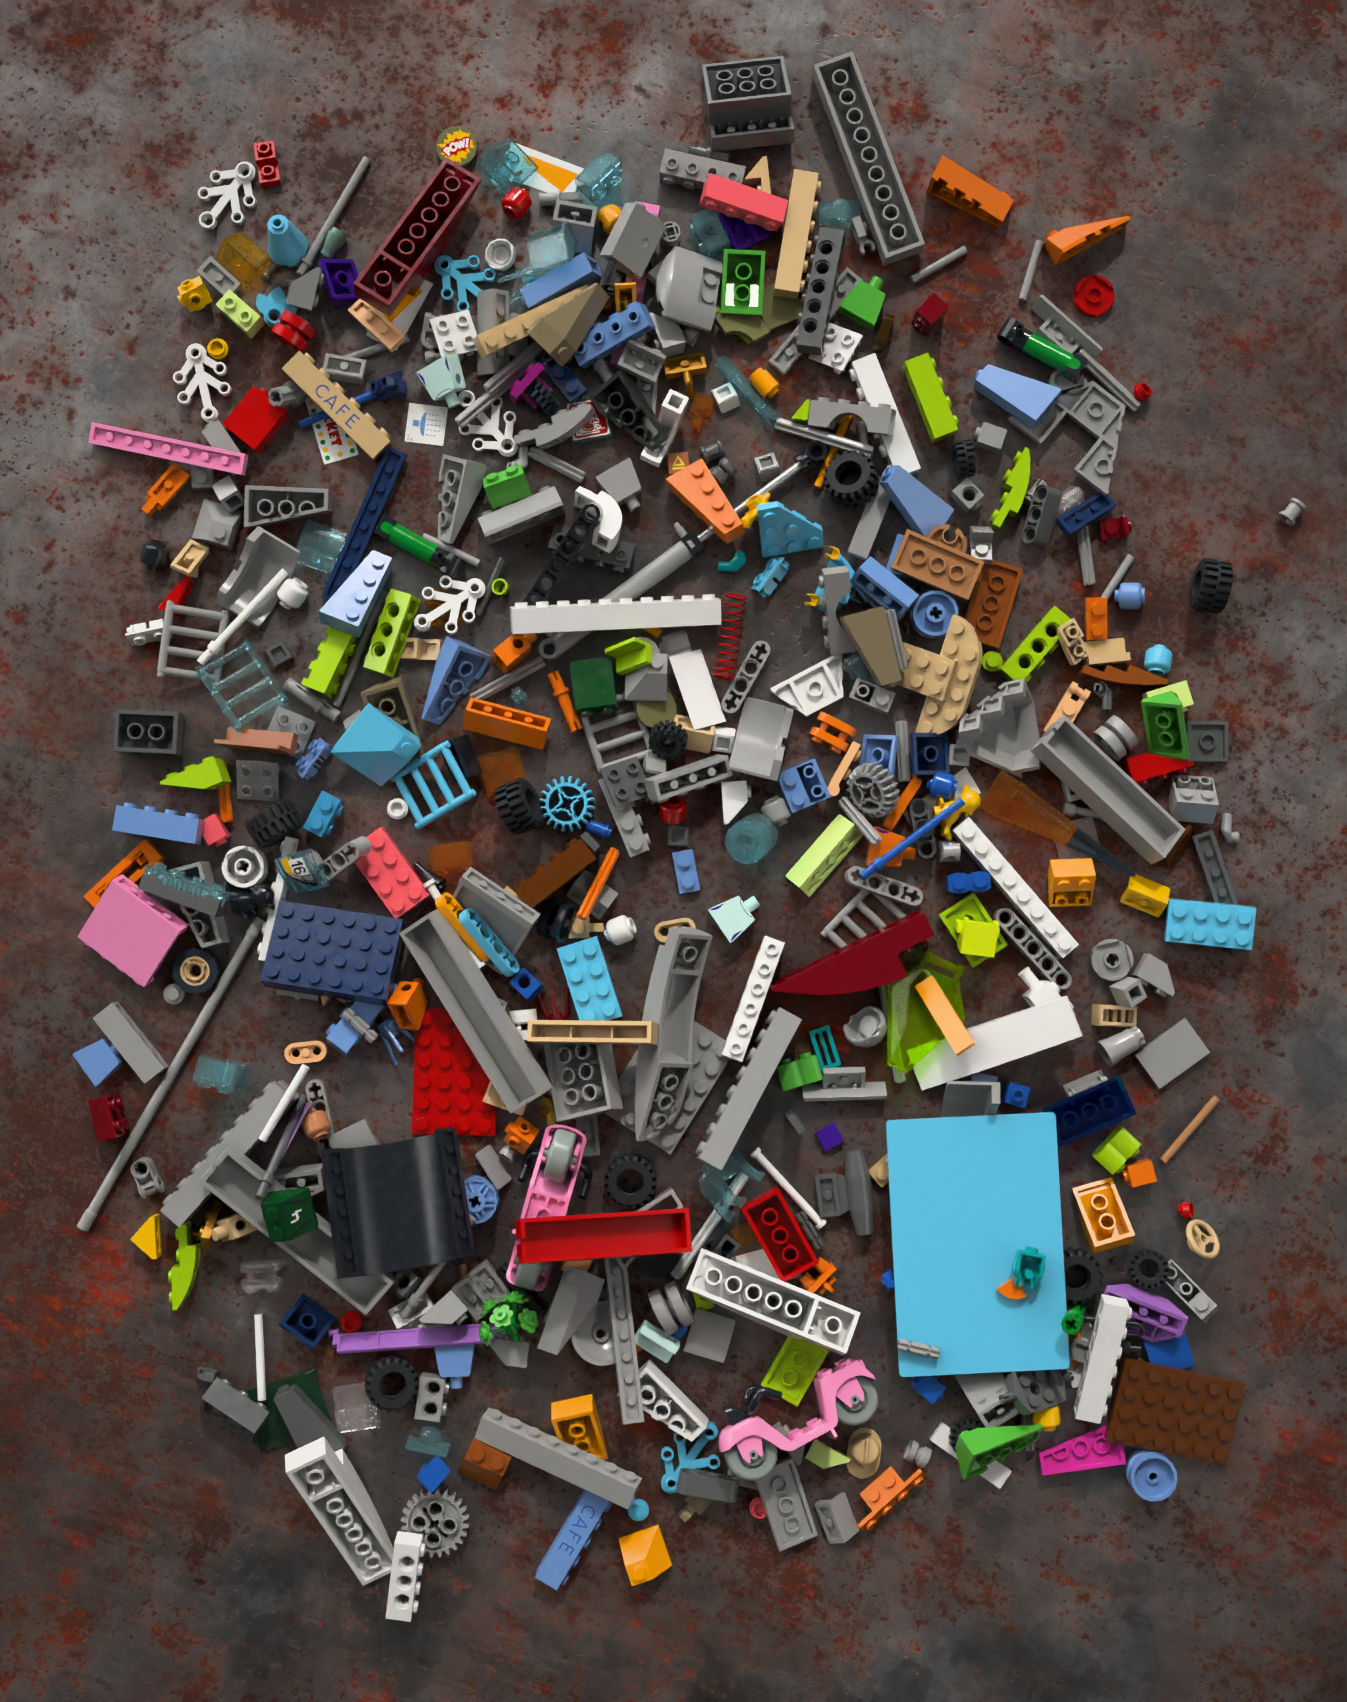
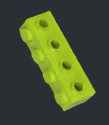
M925 353L905 361L903 370L931 442L935 443L955 435L958 431L959 422L956 415L953 416L950 410L952 408L950 398L948 396L945 397L943 392V380L936 374V362L933 357L930 358L929 353Z

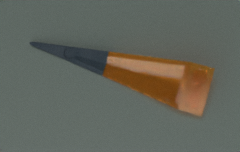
M1002 770L980 803L981 808L997 818L1061 843L1132 877L1136 875L1130 868L1023 782L1016 780Z

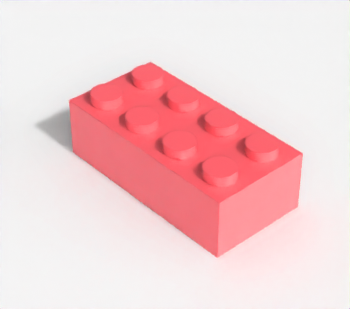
M380 827L366 837L371 843V851L355 864L393 917L400 919L431 897V894L427 887L424 888V882L385 828Z

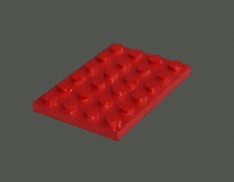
M426 1008L420 1029L415 1030L412 1134H434V1130L439 1128L456 1127L457 1135L496 1136L497 1107L482 1102L491 1081L446 1008Z

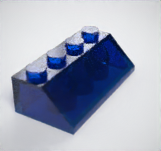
M1120 1075L1042 1108V1112H1053L1056 1115L1057 1146L1059 1148L1137 1114Z

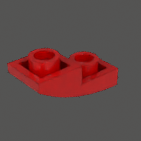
M274 140L255 143V161L258 166L261 188L282 185Z

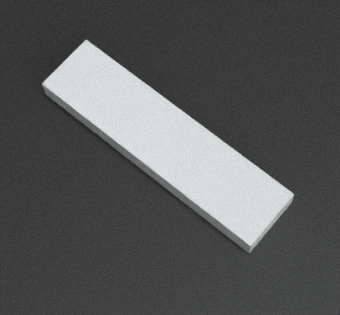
M941 1421L930 1440L958 1459L956 1452L949 1443L951 1442L949 1439V1435H951L950 1427ZM996 1460L987 1465V1471L979 1475L1000 1489L1012 1471Z

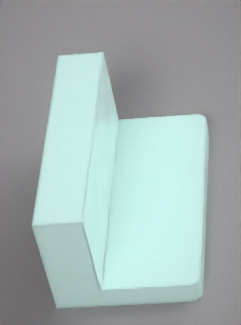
M645 1319L635 1334L636 1345L665 1363L669 1362L672 1355L676 1354L680 1347L681 1341L671 1335L668 1336L665 1331Z

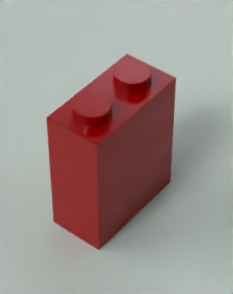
M253 386L222 424L259 455L290 416L286 412L288 408L285 405L272 406L270 404L269 392L262 387L259 390Z

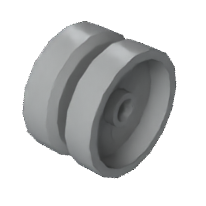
M675 1280L665 1284L664 1290L667 1299L658 1288L648 1293L654 1314L668 1336L678 1331L679 1325L676 1317L684 1327L695 1323L692 1311Z

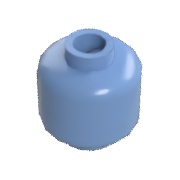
M1121 583L1119 590H1115L1114 601L1119 602L1121 609H1139L1141 604H1145V588H1142L1140 583Z

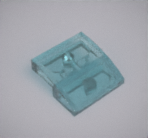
M307 520L296 547L300 551L298 563L331 575L347 539V533Z

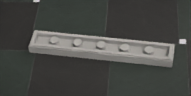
M848 267L838 277L829 321L839 311L841 303L859 281H863ZM814 308L810 312L817 313L820 309ZM800 325L796 327L768 361V364L783 376L803 354L798 353L796 345L793 344L794 334L799 332ZM809 328V329H807L806 332L812 333V332H814L816 329H815V328Z

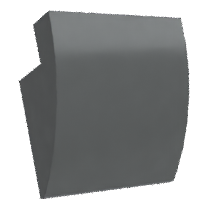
M784 56L702 65L712 152L794 143L791 90Z

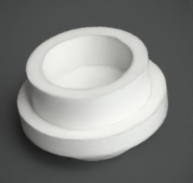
M396 798L389 802L387 812L394 819H402L408 813V806L404 800Z

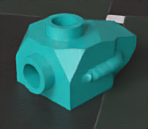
M1026 1246L1025 1249L1017 1250L1012 1263L1014 1286L1036 1290L1038 1281L1044 1275L1046 1255L1039 1253L1038 1248Z

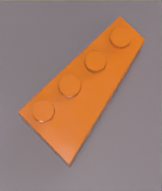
M942 155L926 193L999 229L1014 201L1007 193L994 188L944 155Z
M702 458L666 478L668 489L694 511L695 515L702 519L726 544L745 534L743 523Z

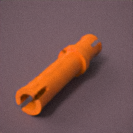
M560 671L548 674L547 677L554 690L553 695L557 697L571 730L570 732L573 733L576 730L582 729L583 726L568 694L569 689L565 687Z

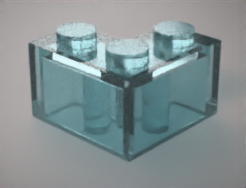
M201 1055L198 1057L192 1081L198 1082L197 1086L210 1089V1086L218 1088V1092L230 1094V1092L242 1089L249 1064L231 1059L221 1060Z

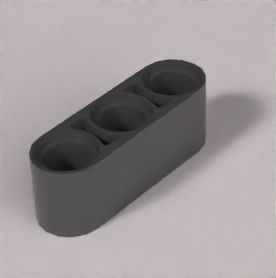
M1040 484L1035 488L1022 532L1024 543L1043 548L1048 544L1061 501V492L1058 489L1044 484Z
M915 799L909 803L907 812L911 832L914 833L919 823L926 824L931 820L925 800ZM915 803L922 805L923 811L921 814H916L913 811ZM933 829L914 842L916 855L921 859H929L936 853ZM923 844L930 846L931 852L929 855L921 853V846Z
M681 1468L676 1491L687 1496L732 1503L737 1501L740 1479L732 1475Z

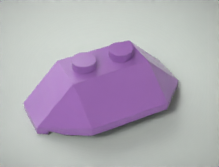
M1130 1284L1106 1285L1104 1295L1127 1299L1129 1307L1132 1308L1129 1321L1138 1322L1145 1328V1333L1140 1338L1153 1343L1181 1337L1188 1317L1168 1299ZM1125 1325L1127 1332L1139 1333L1141 1331L1137 1326Z

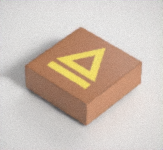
M688 452L667 453L669 475H673L689 466Z

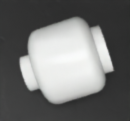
M295 577L285 580L277 592V596L280 599L279 603L286 609H298L309 595L307 585Z
M620 915L606 923L604 935L614 945H621L633 940L637 929L632 918Z

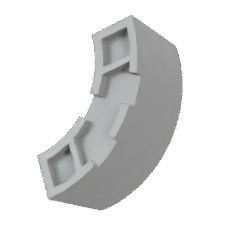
M257 526L246 539L244 549L239 558L242 563L238 571L233 569L225 583L220 587L216 603L239 615L283 568L288 575L246 619L252 625L260 627L280 600L277 596L278 590L285 580L292 578L300 557V551L260 526Z
M746 697L728 769L777 781L785 750L782 740H787L794 708Z
M948 1081L944 1092L941 1117L996 1115L1000 1105V1082Z

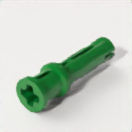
M1077 1302L1071 1310L1066 1312L1061 1322L1062 1329L1066 1333L1076 1334L1079 1332L1084 1322V1313L1088 1309L1087 1302L1084 1304Z

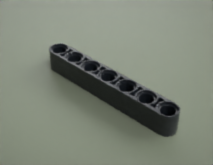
M591 502L583 507L523 600V602L528 603V606H535L531 602L532 595H537L541 601L548 600L601 518L602 508L598 503ZM588 507H594L597 510L596 518H591L587 515ZM577 525L585 527V535L580 536L576 533L575 528ZM570 542L574 545L573 553L565 551V543ZM554 560L562 562L563 569L561 571L553 567ZM544 577L551 580L552 586L550 588L543 586L542 579Z

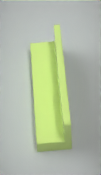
M839 814L791 868L786 877L810 897L861 839L863 834L852 822Z

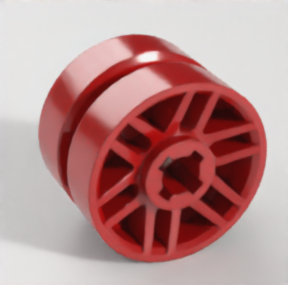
M284 309L279 317V321L282 324L275 323L270 332L283 344L303 354L309 345L306 340L311 341L317 330L298 315Z

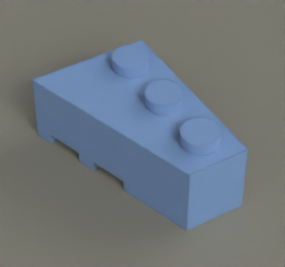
M871 556L858 568L850 580L865 602L868 601L873 608L884 606L885 610L894 609L898 623L919 596Z

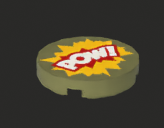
M453 126L443 130L436 143L437 154L441 162L447 157L463 168L469 166L474 161L478 152L477 141L473 133L461 126Z

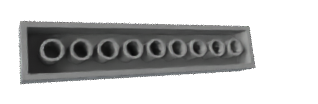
M853 51L813 65L812 78L883 266L921 253L925 242Z

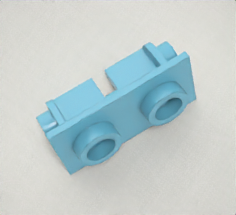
M772 557L767 562V568L764 572L754 579V585L751 589L760 591L758 594L763 598L770 596L778 585L772 579L775 577L778 581H781L789 571L788 567L790 564L784 561V557Z

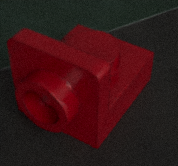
M1127 515L1097 522L1100 542L1125 539L1132 530L1131 522L1127 520Z

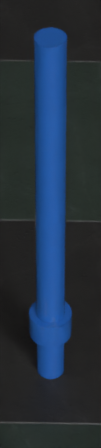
M962 798L956 800L882 857L874 859L870 866L859 873L861 877L865 880L877 870L881 871L885 868L886 863L964 806L965 802Z

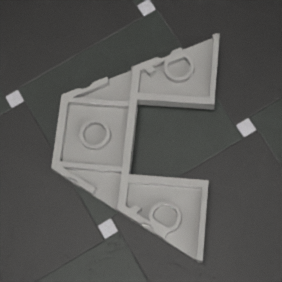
M1091 381L1080 388H1075L1061 395L1058 402L1035 429H1032L1014 416L1009 417L1008 422L1039 446H1041L1065 415L1097 438V442L1075 467L1073 472L1105 497L1107 496L1126 407L1123 403L1097 383Z

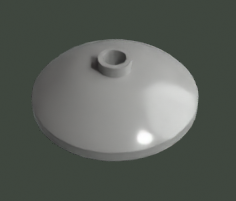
M597 1301L571 1336V1341L577 1354L586 1362L597 1366H607L615 1363L608 1301ZM598 1330L603 1331L604 1335L602 1338L597 1337Z

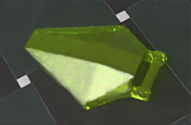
M926 950L920 965L906 973L908 977L890 983L887 986V1065L904 1073H908L946 1038L916 990L915 986L933 975L961 1021L965 1020L959 981L966 966L961 964L958 966L933 955V952ZM928 962L955 973L954 978L952 979L927 968Z

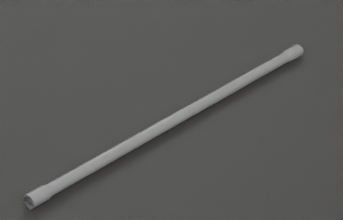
M255 916L248 927L245 937L92 1202L77 1224L79 1229L88 1231L112 1186L254 940L260 934L263 924L266 922L264 919Z

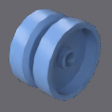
M932 590L926 592L916 600L911 608L909 619L911 627L918 636L924 639L937 640L947 634L952 615H958V607L955 600L943 591ZM930 613H935L936 619L934 616H930Z
M1139 1448L1133 1451L1126 1460L1124 1466L1125 1477L1129 1485L1141 1498L1151 1502L1162 1501L1175 1490L1177 1471L1173 1463L1163 1453Z

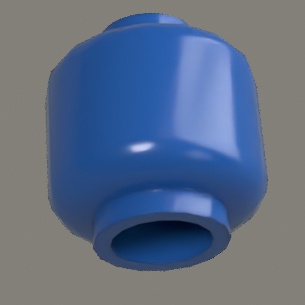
M938 772L933 777H928L926 789H930L929 794L932 798H943V800L948 801L951 797L955 796L958 781L955 780L952 774Z

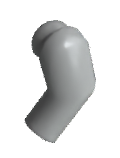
M518 447V458L508 462L506 468L513 465H522L524 470L528 465V447Z

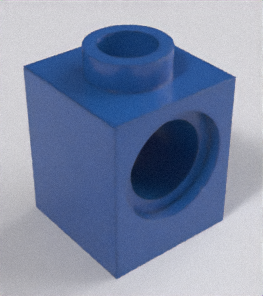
M525 967L512 975V980L509 982L528 1001H532L545 988ZM525 978L530 979V985L527 988L522 987V981Z
M1006 1080L1001 1101L1025 1108L1030 1087Z
M916 1376L911 1382L913 1388L932 1404L935 1401H940L945 1395L944 1390L946 1387L944 1383L935 1376Z

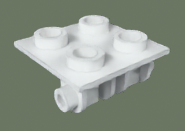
M469 310L429 319L441 358L445 355H460L466 353V356H472L474 351H477L472 340L477 336Z
M829 323L822 356L810 354L808 358L834 368L833 371L840 375L841 372L845 371L847 363L851 361V356H854V351L860 345L863 335Z

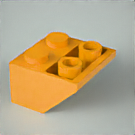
M1092 858L1050 860L1048 870L1049 907L1091 906L1096 880Z

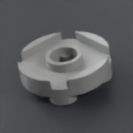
M1105 939L1092 948L1090 964L1093 971L1100 978L1110 981L1120 980L1128 974L1133 966V953L1130 947L1120 940ZM1109 954L1117 957L1113 966L1107 963L1106 959L1109 958Z

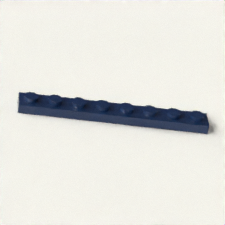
M387 446L321 596L322 599L328 601L360 565L374 534L373 531L381 518L406 461V453Z

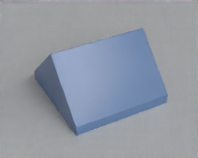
M864 734L860 765L868 762H875L877 765L882 764L883 770L889 769V775H894L899 736Z

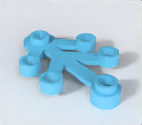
M442 255L435 261V270L442 276L443 289L441 290V296L445 301H451L454 298L450 276L457 281L459 299L457 309L459 312L470 310L466 289L476 297L477 293L482 291L472 282L486 281L491 283L496 279V273L492 268H487L484 272L461 274L456 270L469 267L473 270L480 267V260L476 255H471L468 259L453 260L450 256ZM472 260L478 261L476 265H471L470 262ZM444 262L448 263L446 268H442L441 265ZM493 273V277L487 278L486 274ZM446 291L451 292V295L449 297L444 296V293ZM462 304L467 305V308L465 310L460 309V306Z
M708 1421L707 1428L701 1433V1436L688 1453H686L685 1446L686 1438L678 1440L676 1438L678 1433L674 1432V1441L677 1443L680 1464L674 1471L672 1463L674 1457L673 1449L666 1446L661 1450V1457L664 1460L666 1474L661 1479V1487L665 1492L669 1494L677 1492L681 1468L696 1469L709 1467L717 1469L720 1466V1459L715 1454L707 1458L695 1459L708 1440H713L717 1437L718 1430L715 1423ZM708 1429L713 1430L712 1435H707L705 1432ZM665 1451H670L671 1455L669 1457H665L663 1453ZM716 1459L717 1463L715 1465L710 1464V1460ZM670 1480L675 1481V1485L669 1486L668 1482Z

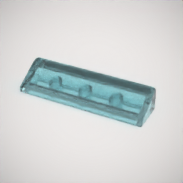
M728 356L716 359L715 367L769 426L781 417V414L775 407L759 394L751 385V381Z

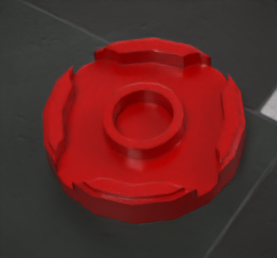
M1100 275L1084 277L1077 283L1073 291L1075 308L1087 317L1104 315L1111 308L1115 300L1114 288L1107 278Z

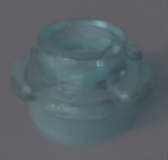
M519 686L515 689L511 688V698L518 705L520 703L525 704L529 697Z

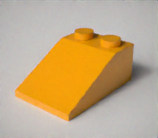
M1112 1177L1072 1188L1084 1235L1092 1255L1133 1242L1135 1233Z
M592 1394L551 1403V1421L559 1440L575 1445L579 1449L592 1453L602 1460L608 1459L599 1415Z

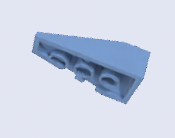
M447 636L436 660L421 718L440 725L456 706L455 702L462 694L466 695L469 691L468 687L472 682L482 676L491 656L463 641Z

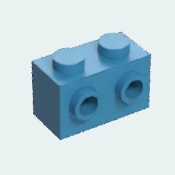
M322 790L303 828L326 838L334 829L335 825L333 823L336 817L342 814L345 801Z

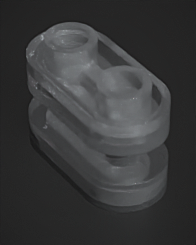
M282 1260L241 1262L240 1272L247 1273V1278L241 1280V1289L245 1290V1293H257L258 1290L266 1289L268 1293L278 1292L279 1288L283 1287V1277H276V1272L283 1270ZM268 1272V1277H255V1273Z

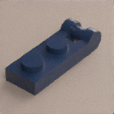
M549 354L536 360L537 363L539 362L545 368V374L571 405L588 393L587 389L566 364L561 367ZM554 361L556 364L550 368L548 364Z

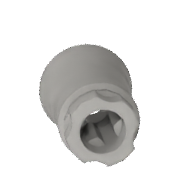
M1136 1026L1096 1042L1101 1057L1109 1067H1113L1120 1060L1138 1050L1140 1046L1146 1044L1143 1033Z

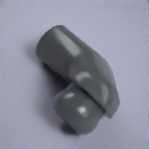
M1096 682L1093 685V691L1102 699L1101 710H1112L1113 691L1104 682Z

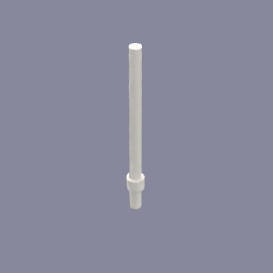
M283 568L215 641L212 640L208 644V649L197 659L200 664L204 666L214 654L217 655L222 649L221 646L284 580L288 573Z

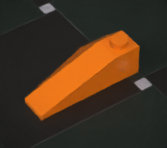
M1125 216L1068 227L1059 232L1054 230L1046 236L1047 239L1043 247L1054 266H1057L1123 229L1131 218Z

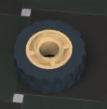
M189 948L180 953L177 959L174 960L172 977L175 979L176 985L181 990L187 991V993L199 994L208 991L217 984L218 978L221 976L219 958L217 959L214 952L212 953L207 948ZM194 965H198L201 968L199 976L195 975L192 971Z

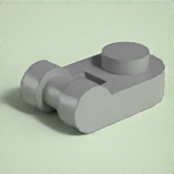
M425 312L421 342L427 350L438 349L433 330L430 328L429 319L444 316L442 314L435 316L432 313Z
M1055 371L1049 378V385L1061 389V392L1080 388L1088 383L1087 378H1084L1082 375L1077 384H1074L1065 379L1064 374L1059 371Z

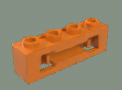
M144 839L84 895V898L95 908L113 879L122 874L125 875L138 863L140 866L144 865V867L135 871L128 878L138 886L143 873L149 874L153 871H158L164 866L165 863L163 861L167 857L150 839Z

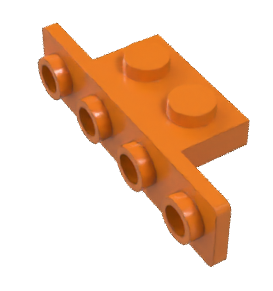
M892 1466L885 1470L860 1493V1496L872 1512L857 1524L859 1529L869 1531L874 1528L877 1520L882 1515H888L893 1510L892 1506L898 1501L902 1502L909 1495L908 1492L913 1487H919L924 1482V1477L927 1474L923 1470L918 1469L904 1482Z

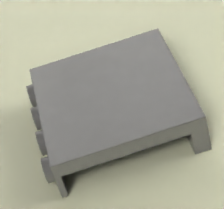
M469 867L460 878L459 885L452 896L464 910L469 907L475 909L512 955L515 956L540 916V913L472 867ZM491 959L485 962L487 966L502 975V972Z

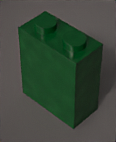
M611 656L569 662L577 716L590 717L593 716V713L600 712L602 714H611L618 710Z

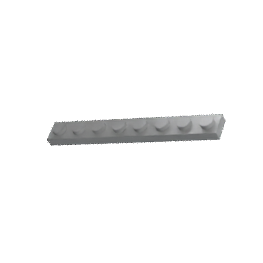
M615 1258L604 1259L622 1425L645 1422L627 1268L623 1271Z

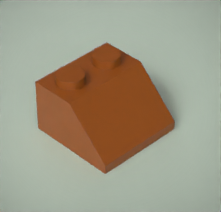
M474 1435L458 1473L496 1490L512 1455L475 1439Z

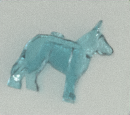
M734 1146L722 1171H717L703 1164L700 1169L703 1172L699 1179L700 1192L712 1204L717 1214L730 1223L736 1213L730 1211L726 1204L741 1208L747 1201V1198L735 1196L725 1181L736 1173L741 1172L756 1182H760L766 1173L754 1169L746 1161L743 1153Z

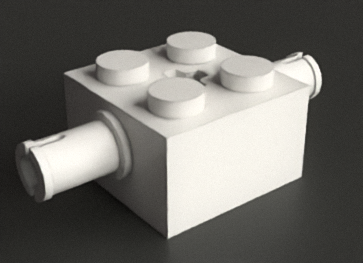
M1026 967L1018 974L1030 988L1021 995L1030 1007L1061 997L1059 995L1060 989L1053 981H1039L1029 967Z

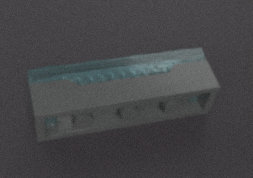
M155 862L154 865L145 866L138 889L214 917L223 916L228 902L227 899H229L231 893L225 891L224 886L212 883L211 886L206 884L203 878L196 876L189 878L186 876V872L177 869L173 871L167 870L166 865Z

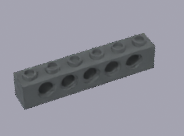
M820 227L819 235L814 237L813 247L816 249L815 254H811L809 263L812 269L811 273H807L805 285L808 288L807 293L802 295L801 304L804 307L803 312H799L797 324L800 327L799 332H795L793 341L798 353L819 356L823 354L846 241L845 230ZM824 251H831L830 254H822ZM821 270H827L825 274L818 273ZM817 289L824 290L822 293H815ZM814 308L820 309L817 313L810 312ZM809 328H815V329H816V330H815L814 332H812V333L806 332L807 329H809Z

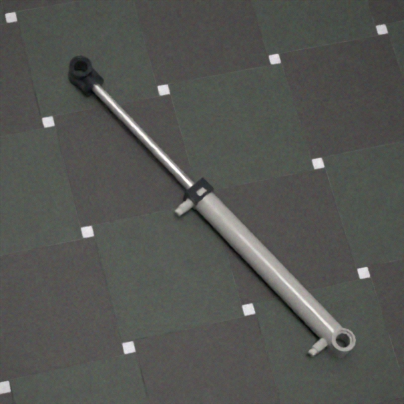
M819 440L810 442L805 449L793 457L794 465L752 496L770 493L799 470L806 474L815 466L822 464L827 454L826 445ZM811 450H820L821 456H812ZM752 496L734 508L738 516L748 509L745 504ZM676 522L673 527L680 536V541L602 599H611V602H620V598L636 600L681 565L703 552L704 545L702 542L712 536L714 532L708 527L696 536L692 530L687 533L683 526ZM594 630L547 632L545 634L548 639L543 640L539 645L540 655L545 661L553 662ZM546 646H554L555 652L552 655H546L544 653Z

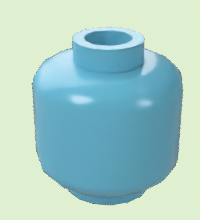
M1161 644L1149 648L1145 653L1144 669L1160 677L1164 676L1171 670L1172 652Z

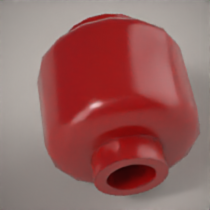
M513 187L509 189L501 202L503 213L513 220L523 218L532 205L529 192L524 188Z
M675 795L670 797V800L660 803L659 806L660 819L669 825L680 824L686 818V801L683 797Z

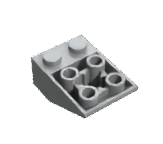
M1002 1372L954 1375L985 1427H998L1019 1414L1013 1402L1000 1403L1003 1399L999 1400V1395L1008 1392L1005 1384L1006 1379Z

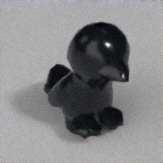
M227 880L224 881L222 895L228 897L232 911L237 915H241L242 918L246 920L251 919L252 915H256L258 912L257 906L275 909L273 902L275 892L270 886L265 884L252 885L249 889H239Z

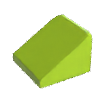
M807 399L792 417V422L802 425L807 424L810 400Z

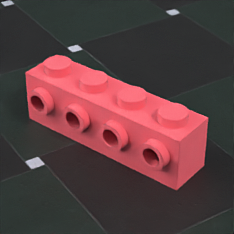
M710 173L704 182L699 205L711 211L724 213L728 217L742 219L748 224L762 226L768 231L777 232L783 224L788 200Z

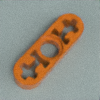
M913 775L900 795L897 806L889 813L882 824L883 827L892 831L923 782L922 779Z

